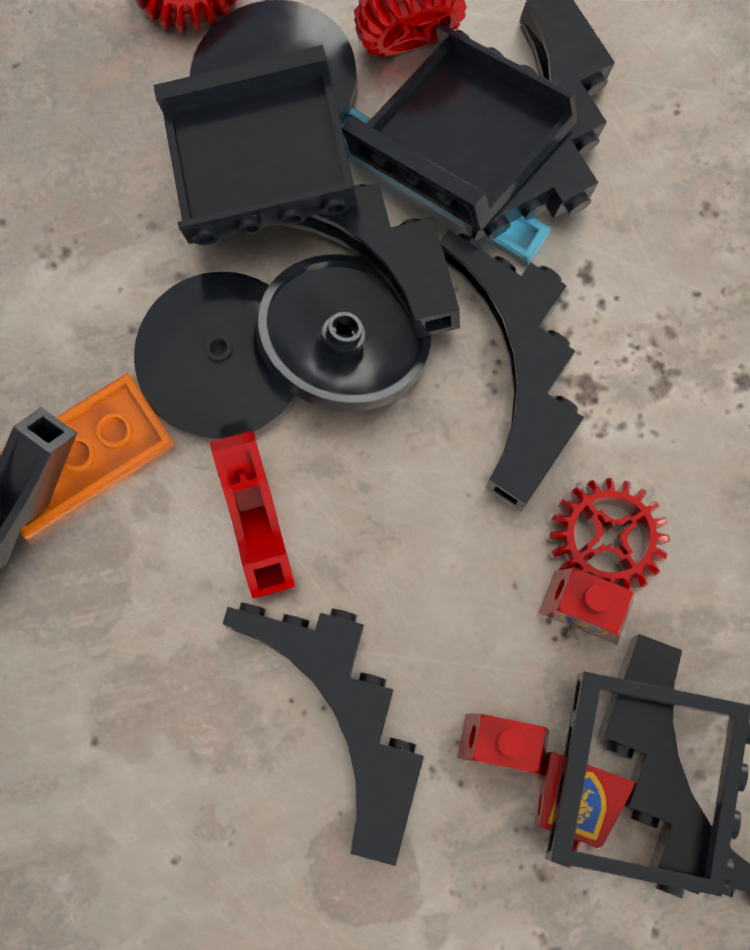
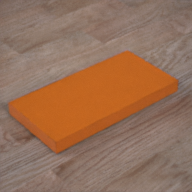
M129 372L56 417L77 432V435L48 507L20 530L26 540L40 533L176 446Z

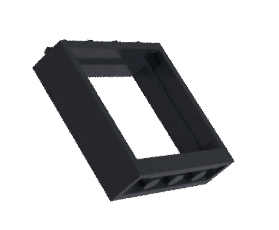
M586 671L577 674L545 859L560 864L722 897L724 887H729L734 871L733 859L728 858L731 839L738 837L741 826V812L736 810L738 791L743 792L745 790L748 780V765L743 763L745 745H750V705ZM600 691L729 717L704 877L573 850Z

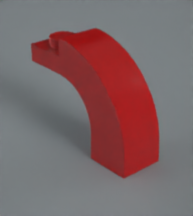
M254 431L209 442L229 509L242 567L252 599L296 587Z

